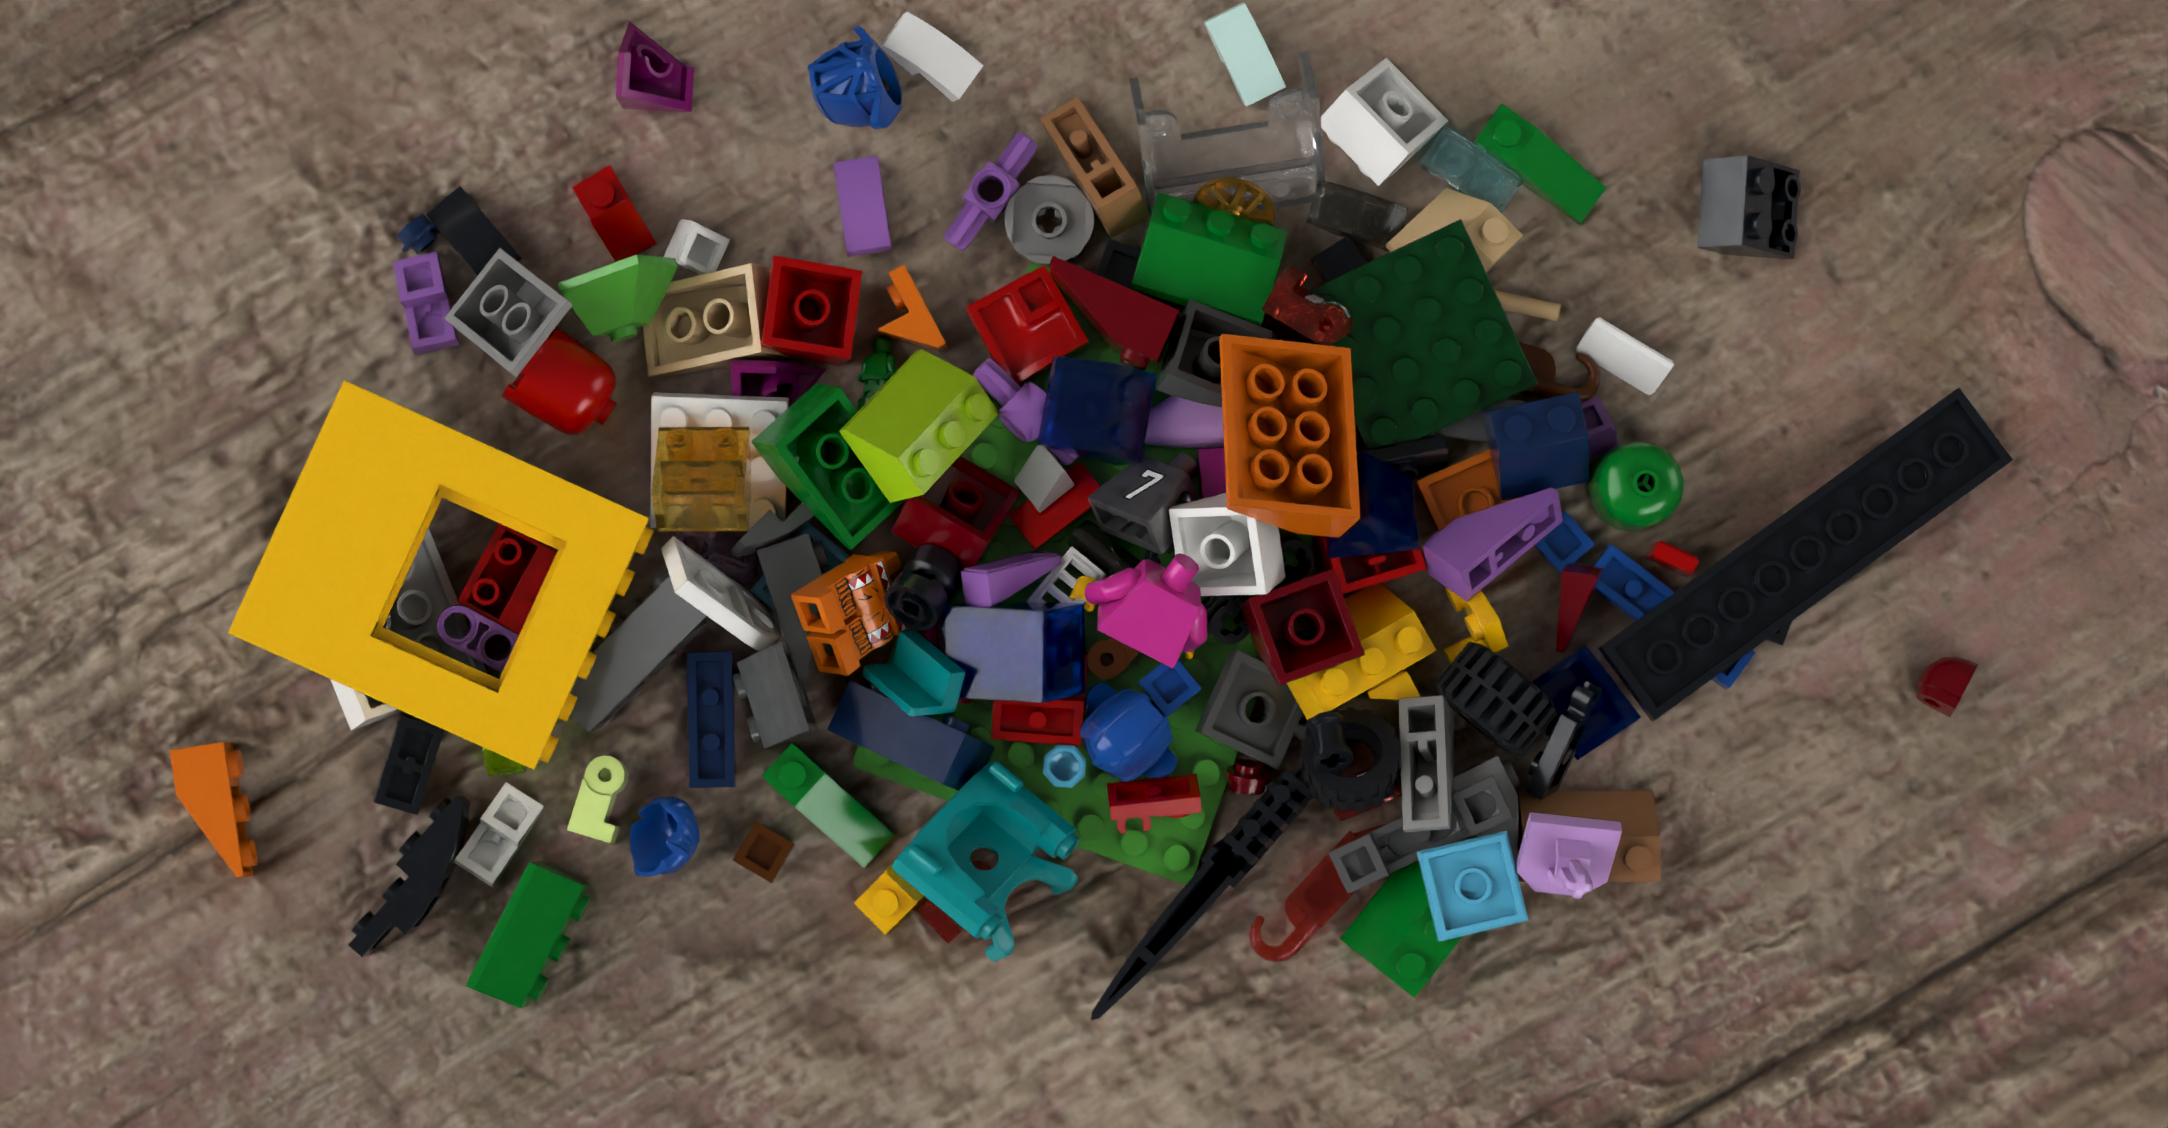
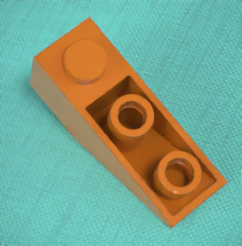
M217 742L169 750L176 796L236 877L253 876L252 866L257 865L258 859L255 842L247 837L245 821H250L251 809L247 795H241L239 777L244 775V762L241 751L239 749L234 750L233 742Z

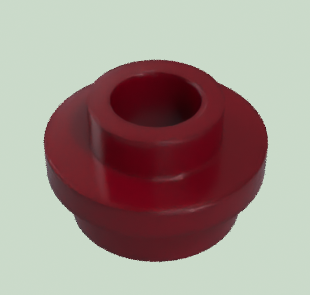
M1239 759L1236 761V765L1226 768L1225 776L1229 780V789L1236 793L1259 795L1264 793L1265 785L1270 783L1271 773L1264 769L1263 764L1259 761Z

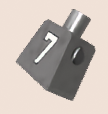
M1180 453L1168 465L1146 456L1138 458L1087 497L1101 531L1162 555L1173 542L1168 509L1172 506L1198 500L1191 480L1199 473V467L1195 460L1185 453Z

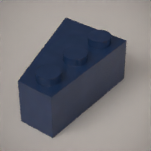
M851 680L849 681L827 728L832 733L958 791L988 763L995 748L967 735L970 725L946 714L942 722L928 717V715L909 716L869 680H867L865 687Z

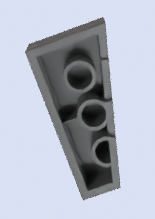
M668 569L664 570L650 584L654 592L644 602L638 598L624 609L619 615L623 623L613 633L609 630L606 638L598 636L593 643L591 651L597 655L594 665L586 680L580 677L577 678L571 694L578 697L571 715L588 733L602 727L646 685L643 680L647 676L649 678L654 677L675 659L677 653L674 649L678 645L681 648L709 627L705 621L708 616L675 593Z

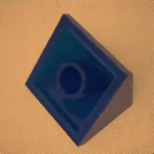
M1362 451L1357 456L1360 519L1341 537H1326L1328 559L1420 549L1412 478Z
M1586 644L1576 647L1531 681L1552 701L1557 714L1559 712L1563 714L1567 711L1570 698L1576 686H1584L1586 680H1590L1604 688L1599 701L1591 711L1594 715L1574 755L1577 760L1641 718Z

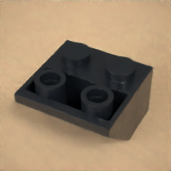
M1749 155L1703 159L1698 248L1724 255L1794 259L1795 243L1798 238L1796 223L1798 198L1801 192L1799 182L1800 170Z

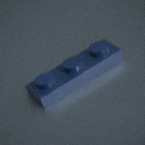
M732 651L687 652L689 788L736 787L734 652Z

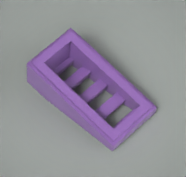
M1031 551L964 568L961 571L965 602L967 605L994 606L1061 564V557L1057 553Z

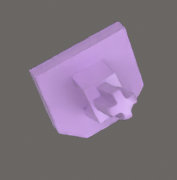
M1530 812L1516 862L1517 873L1535 892L1570 895L1573 898L1582 899V895L1608 882L1622 834L1621 822Z

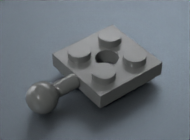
M1231 649L1195 731L1261 763L1278 769L1292 737L1300 741L1305 739L1306 723L1300 721L1303 712L1287 683L1278 686L1264 662L1239 650ZM1259 696L1264 702V713L1260 719L1251 722L1246 716L1245 707L1251 698Z

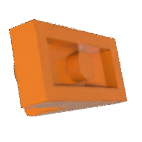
M903 264L888 272L893 284L887 286L886 290L896 309L900 311L906 307L908 313L878 328L879 334L939 353L948 349L905 265Z

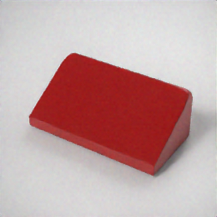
M1080 461L1066 471L1075 486L1045 510L1039 513L1034 505L1027 500L1008 515L1034 551L1038 550L1092 509L1087 497L1100 488V485Z

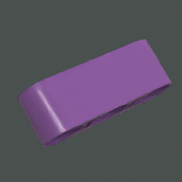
M460 605L445 608L439 614L436 622L437 632L443 641L501 673L519 636L471 609ZM460 612L465 614L470 621L469 632L462 638H451L444 630L445 619L452 613ZM494 634L504 635L510 642V651L501 660L490 659L485 653V642Z

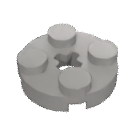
M1053 175L1039 176L1026 182V185L1020 187L1009 199L1004 217L1005 230L1013 249L1019 256L1035 265L1050 267L1049 264L1053 256L1069 262L1082 254L1093 234V208L1083 191L1077 188L1070 180ZM1048 209L1054 210L1055 217L1063 221L1061 226L1054 227L1053 233H1045L1044 227L1036 224L1037 217H1044Z

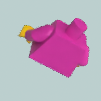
M1176 554L1167 568L1150 559L1142 560L1135 568H1127L1101 580H1096L1089 576H1081L1077 579L1069 596L1072 600L1075 598L1084 599L1086 601L1084 609L1092 612L1095 605L1099 604L1098 631L1172 669L1176 665L1182 651L1186 652L1185 658L1192 659L1194 650L1202 645L1208 637L1207 609L1201 603L1200 587L1192 582V579L1199 571V566L1192 558L1185 554Z

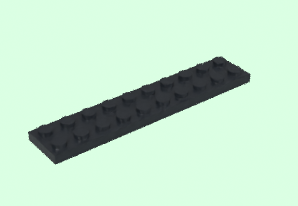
M1957 388L1598 649L1651 722H1653L2013 461V459L1961 389Z

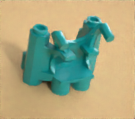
M991 760L916 834L911 843L895 859L891 869L976 939L983 937L987 941L992 937L993 943L987 946L985 954L992 962H997L1008 957L1014 950L1015 941L1005 913V904L1011 892L1024 882L1038 880L1049 884V889L1055 895H1059L1072 889L1078 881V877L1072 869L1035 857L1039 848L1044 850L1053 859L1059 856L1064 860L1076 848L1080 838L1075 835L1077 829L1023 786L1024 782L1000 762H993ZM982 847L991 849L997 856V865L988 871L977 869L973 866L970 855L974 850Z

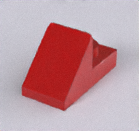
M611 165L571 187L615 262L639 255L657 244Z

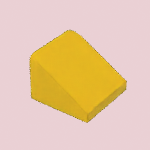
M1404 670L1366 690V693H1364L1367 700L1399 701V699L1421 697L1410 675Z

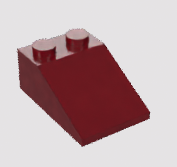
M1053 256L1049 266L1050 275L1054 282L1113 352L1120 355V363L1141 373H1144L1147 367L1156 371L1178 320L1179 310Z

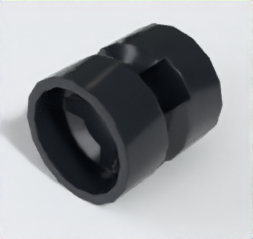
M921 545L916 548L884 596L885 606L889 613L899 623L911 629L920 631L929 630L934 627L945 611L948 602L953 599L962 585L961 571L964 569L961 563L953 554L941 547Z

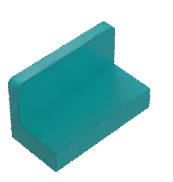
M914 629L900 631L892 663L865 665L862 675L909 716L915 717L955 712L965 671Z

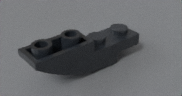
M456 796L453 800L448 797L443 799L429 815V818L434 822L422 835L418 831L414 832L400 847L399 852L403 857L396 865L409 877L406 880H403L401 877L396 879L382 895V898L387 902L375 915L371 911L367 912L353 927L352 932L356 937L349 943V946L361 957L371 955L395 927L400 929L405 935L413 934L429 915L442 895L455 869V858L463 847L470 810V801L467 798Z

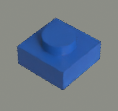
M1566 511L1562 512L1563 522L1534 545L1559 575L1568 563L1573 564L1595 545Z
M1179 660L1173 669L1161 663L1138 682L1167 717L1202 689Z

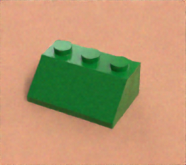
M1158 192L1145 231L1130 289L1186 306L1190 299L1261 326L1281 262L1288 231L1269 224L1249 221L1222 210H1213L1204 205Z
M542 860L529 862L465 986L519 1008L528 1006L531 1000L538 1003L550 980L544 974L551 960L559 962L570 942V938L565 936V933L572 919L579 922L591 901V897L585 895L590 885Z
M1416 861L1389 875L1339 939L1415 998L1463 936L1444 941L1437 940L1419 861Z

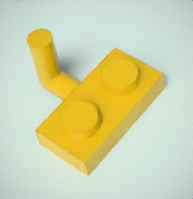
M1445 588L1447 596L1456 612L1464 609L1468 615L1464 617V621L1471 636L1443 649L1449 664L1454 661L1468 642L1481 644L1495 653L1508 647L1500 619L1481 590L1468 601H1465L1450 589Z

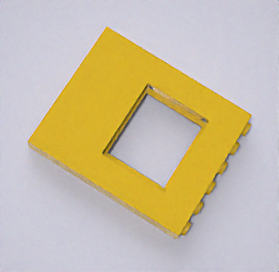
M343 380L228 633L534 770L540 761L548 764L559 741V738L552 736L558 720L561 719L567 722L574 709L578 697L571 694L578 677L584 680L587 679L594 665L597 655L591 653L590 650L597 635L606 638L616 613L609 611L615 595L618 594L624 597L632 582L635 572L628 569L635 552L644 555L654 533L653 529L647 527L651 518L358 385ZM442 498L558 549L499 679L383 627Z

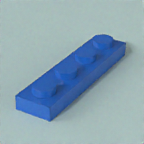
M1612 544L1606 547L1592 566L1604 568L1594 591L1633 621L1638 620L1675 593V591ZM1751 650L1712 680L1725 690L1729 689L1756 652Z

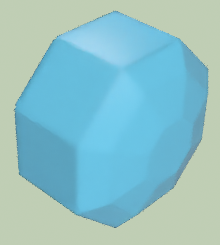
M1056 745L1044 756L1043 774L1054 787L1072 788L1085 777L1086 758L1075 746Z

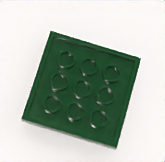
M1461 219L1296 296L1319 345L1351 348L1355 423L1368 450L1407 441H1415L1538 384ZM1313 293L1326 302L1337 301L1338 303H1343L1352 316L1348 318L1345 310L1334 303L1316 305L1304 296Z

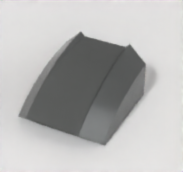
M1189 299L1179 315L1169 339V345L1156 383L1157 390L1197 403L1222 407L1219 337L1222 334L1277 340L1274 331Z

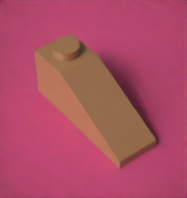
M1078 96L1039 118L1073 178L1086 198H1088L1094 213L1111 238L1150 216L1137 185Z

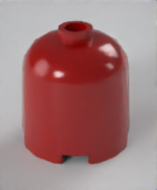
M556 326L518 374L512 385H507L502 397L554 429L567 435H578L587 431L595 421L603 426L616 407L617 402L610 399L616 387V376L612 367L605 360Z

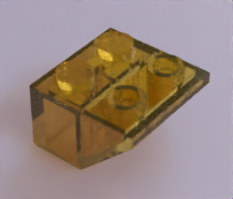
M659 427L651 494L657 532L748 531L751 503L750 427Z

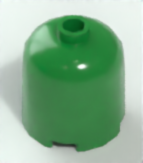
M1637 441L1614 446L1597 458L1589 472L1590 482H1587V494L1590 497L1592 507L1602 522L1616 530L1637 532L1652 528L1672 515L1682 499L1684 480L1680 465L1670 452L1654 443ZM1644 475L1642 482H1637L1638 478ZM1649 477L1653 483L1652 487L1648 484ZM1643 486L1647 492L1641 491L1638 487Z

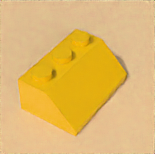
M1381 583L1365 587L1345 598L1365 655L1287 683L1307 720L1319 713L1335 709L1437 651L1415 611Z

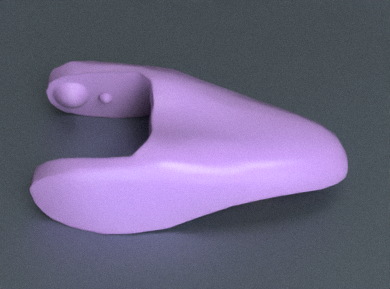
M1170 396L1143 413L1134 423L1135 437L1138 441L1148 445L1198 449L1224 448L1222 407Z

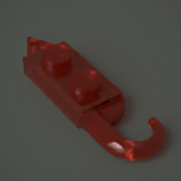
M1385 824L1355 833L1349 830L1330 851ZM1328 853L1288 895L1285 901V912L1295 930L1280 945L1269 946L1262 940L1260 931L1264 923L1263 916H1257L1251 924L1249 932L1251 946L1256 954L1263 959L1280 962L1296 955L1354 894V892L1347 893Z

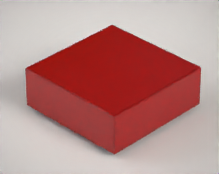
M1661 540L1651 544L1645 559L1684 577L1693 575L1699 562L1698 557Z

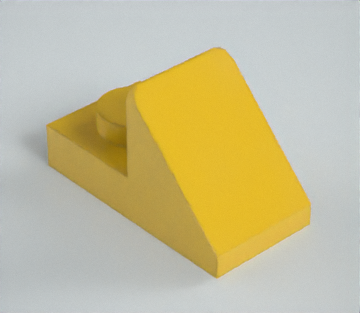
M893 863L854 902L885 935L924 897L922 893L891 869Z

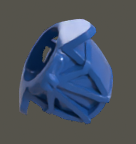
M856 26L852 30L861 40L841 43L838 47L827 51L812 64H809L808 71L810 73L812 94L822 114L834 124L850 127L871 126L873 129L886 128L894 121L902 107V91L892 62L882 48L862 27ZM881 78L887 82L890 90H885Z
M1094 684L1089 689L1085 698L1087 720L1080 729L1084 746L1092 760L1093 766L1125 782L1133 780L1138 776L1161 779L1173 773L1176 769L1177 760L1168 748L1173 736L1167 716L1162 714L1156 704L1150 702V698L1144 693L1140 694L1130 689H1124L1117 693L1109 684Z

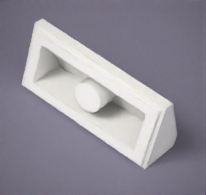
M1600 317L1591 322L1576 347L1577 353L1590 356L1597 365L1647 395H1651L1656 391L1674 366L1673 361Z

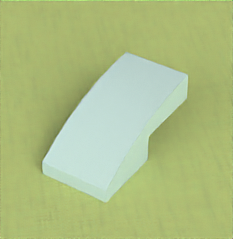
M1244 2L1204 21L1220 60L1225 64L1243 105L1247 107L1286 88L1275 61Z

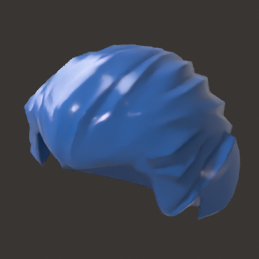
M673 796L654 798L650 803L639 808L638 814L643 818L631 824L630 849L634 861V872L637 876L647 877L677 872L691 859L699 843L697 819L687 802Z

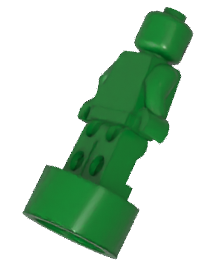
M879 336V338L874 339V354H869L861 365V373L858 374L857 380L864 383L862 398L858 399L857 411L896 372V359L893 355H888L891 349V341L886 336Z

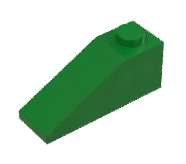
M1502 103L1470 148L1579 225L1607 188L1541 130Z
M791 743L762 775L787 801L863 868L870 863L895 835L796 743Z

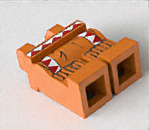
M881 550L870 556L853 554L844 560L845 563L834 567L791 594L803 630L810 631L806 638L819 672L848 676L860 667L859 660L872 650L888 643L894 635H899L900 631L909 629L899 623L885 606L884 596L892 584L891 579L901 573L902 569L896 552ZM809 603L817 605L819 614L813 615L811 613ZM824 643L831 644L834 651L832 655L826 653Z

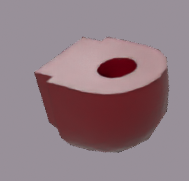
M1956 656L1944 657L1931 663L1917 681V687L1920 689L1917 698L1925 705L1950 718L1978 664Z

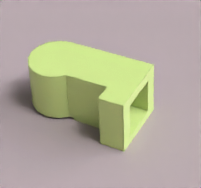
M602 755L594 758L588 764L567 827L568 831L615 844L620 827L608 822L617 794L628 783V770L622 761L612 756Z

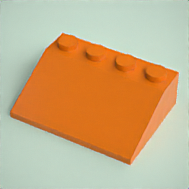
M1222 334L1219 337L1227 509L1296 534L1341 537L1360 519L1351 348Z

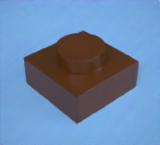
M755 821L733 861L773 883L793 850L795 843L760 822Z

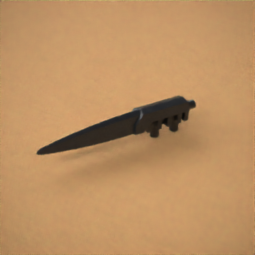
M1302 767L1295 775L1288 769H1285L1267 787V791L1260 799L1258 798L1252 804L1253 807L1246 815L1239 819L1238 824L1233 830L1214 844L1201 858L1204 865L1170 903L1131 953L1093 1009L1091 1020L1099 1019L1132 989L1187 933L1229 885L1235 888L1314 797L1311 795L1310 788L1305 785Z

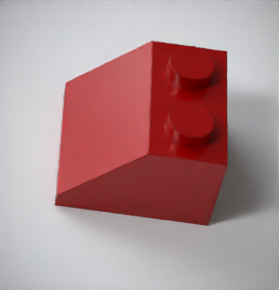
M774 255L771 263L761 346L798 360L841 366L849 361L852 354L862 270Z

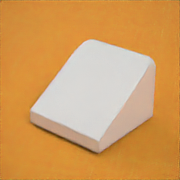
M681 219L664 257L675 258L677 266L698 275L715 272L730 239L694 221Z

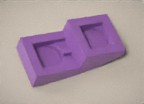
M878 156L834 162L847 256L892 250Z
M437 251L393 261L400 302L405 309L411 346L415 355L459 346L457 329L444 319L452 309Z

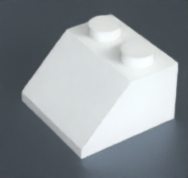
M1386 57L1345 89L1316 123L1326 132L1328 138L1334 144L1340 146L1358 165V168L1364 175L1370 177L1380 186L1418 152L1448 120Z
M1226 493L1172 506L1168 509L1175 555L1178 553L1185 554L1198 564L1199 571L1192 579V582L1200 587L1201 596L1267 594L1286 578L1279 528L1228 510Z

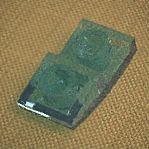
M1446 126L1419 161L1424 170L1455 187L1461 193L1492 203L1500 212L1504 210L1523 183V179L1511 169Z

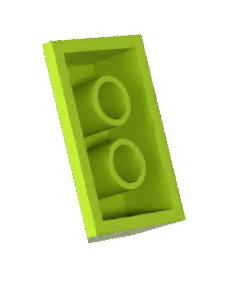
M920 349L891 376L839 432L891 503L924 495L994 420L999 412L974 376Z

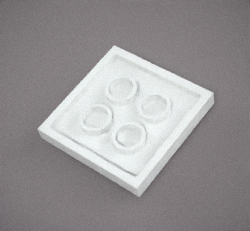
M654 392L651 399L650 528L748 532L769 510L783 522L787 518V486L775 475L751 441L789 408V398Z

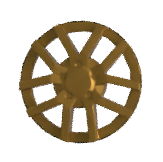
M1233 177L1214 179L1202 185L1193 198L1194 203L1200 204L1201 202L1210 209L1222 210L1249 221L1274 225L1276 212L1271 198L1262 188L1250 181ZM1223 187H1236L1238 189L1234 195H1231ZM1212 191L1213 194L1217 197V199H1215L1208 193ZM1245 191L1254 195L1248 201L1242 197ZM1260 202H1262L1266 211L1256 208Z

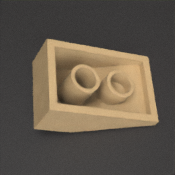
M749 263L670 282L652 323L642 326L648 377L656 378L731 368V360L775 361L788 358L789 356L761 346L771 267Z

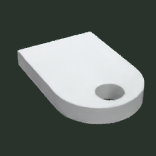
M674 536L661 548L674 591L677 595L745 644L758 651L774 645L780 639V629L771 614L744 587Z

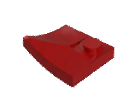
M1045 265L966 306V313L977 330L991 359L1019 386L1068 356L1087 347L1089 343Z

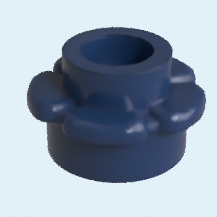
M423 213L407 224L396 236L404 245L402 251L408 252L410 249H413L417 254H420L438 238L433 232L436 229V222L431 223Z

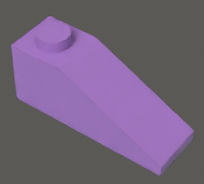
M1551 487L1454 519L1445 528L1435 532L1428 542L1423 545L1428 574L1462 599L1468 601L1563 522L1558 491Z

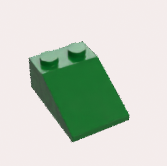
M816 383L751 442L775 475L847 549L852 550L906 499L890 503L839 432L858 412L839 386Z

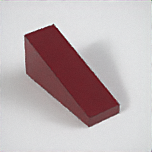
M1568 563L1562 570L1556 652L1564 653L1570 646L1604 568Z

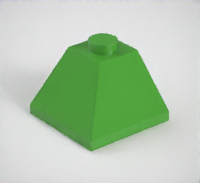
M634 255L559 282L558 286L564 298L573 304L572 309L592 336L610 337L611 342H620L637 336V328L652 323L678 266L675 258Z

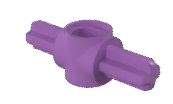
M1018 132L995 164L988 161L983 169L975 174L970 187L962 197L963 201L966 202L965 206L944 234L947 242L959 250H966L987 219L995 221L999 214L1006 209L1009 199L1020 186V183L1016 180L1038 149V145L1034 140ZM988 181L998 182L1004 189L1001 198L994 202H987L981 199L978 191L984 183Z
M992 359L985 360L975 370L973 376L1001 404V407L998 409V418L1011 433L1024 442H1032L1036 438L1066 466L1071 464L1083 450L1082 445L1055 420V417L1058 415L1056 412L1058 407L1041 388L1032 382H1024L1019 386Z

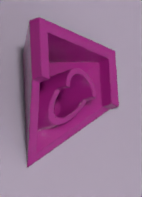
M629 21L618 53L616 99L622 108L692 112L694 67L685 66Z
M731 360L732 396L789 398L790 407L816 384L826 369L780 361Z

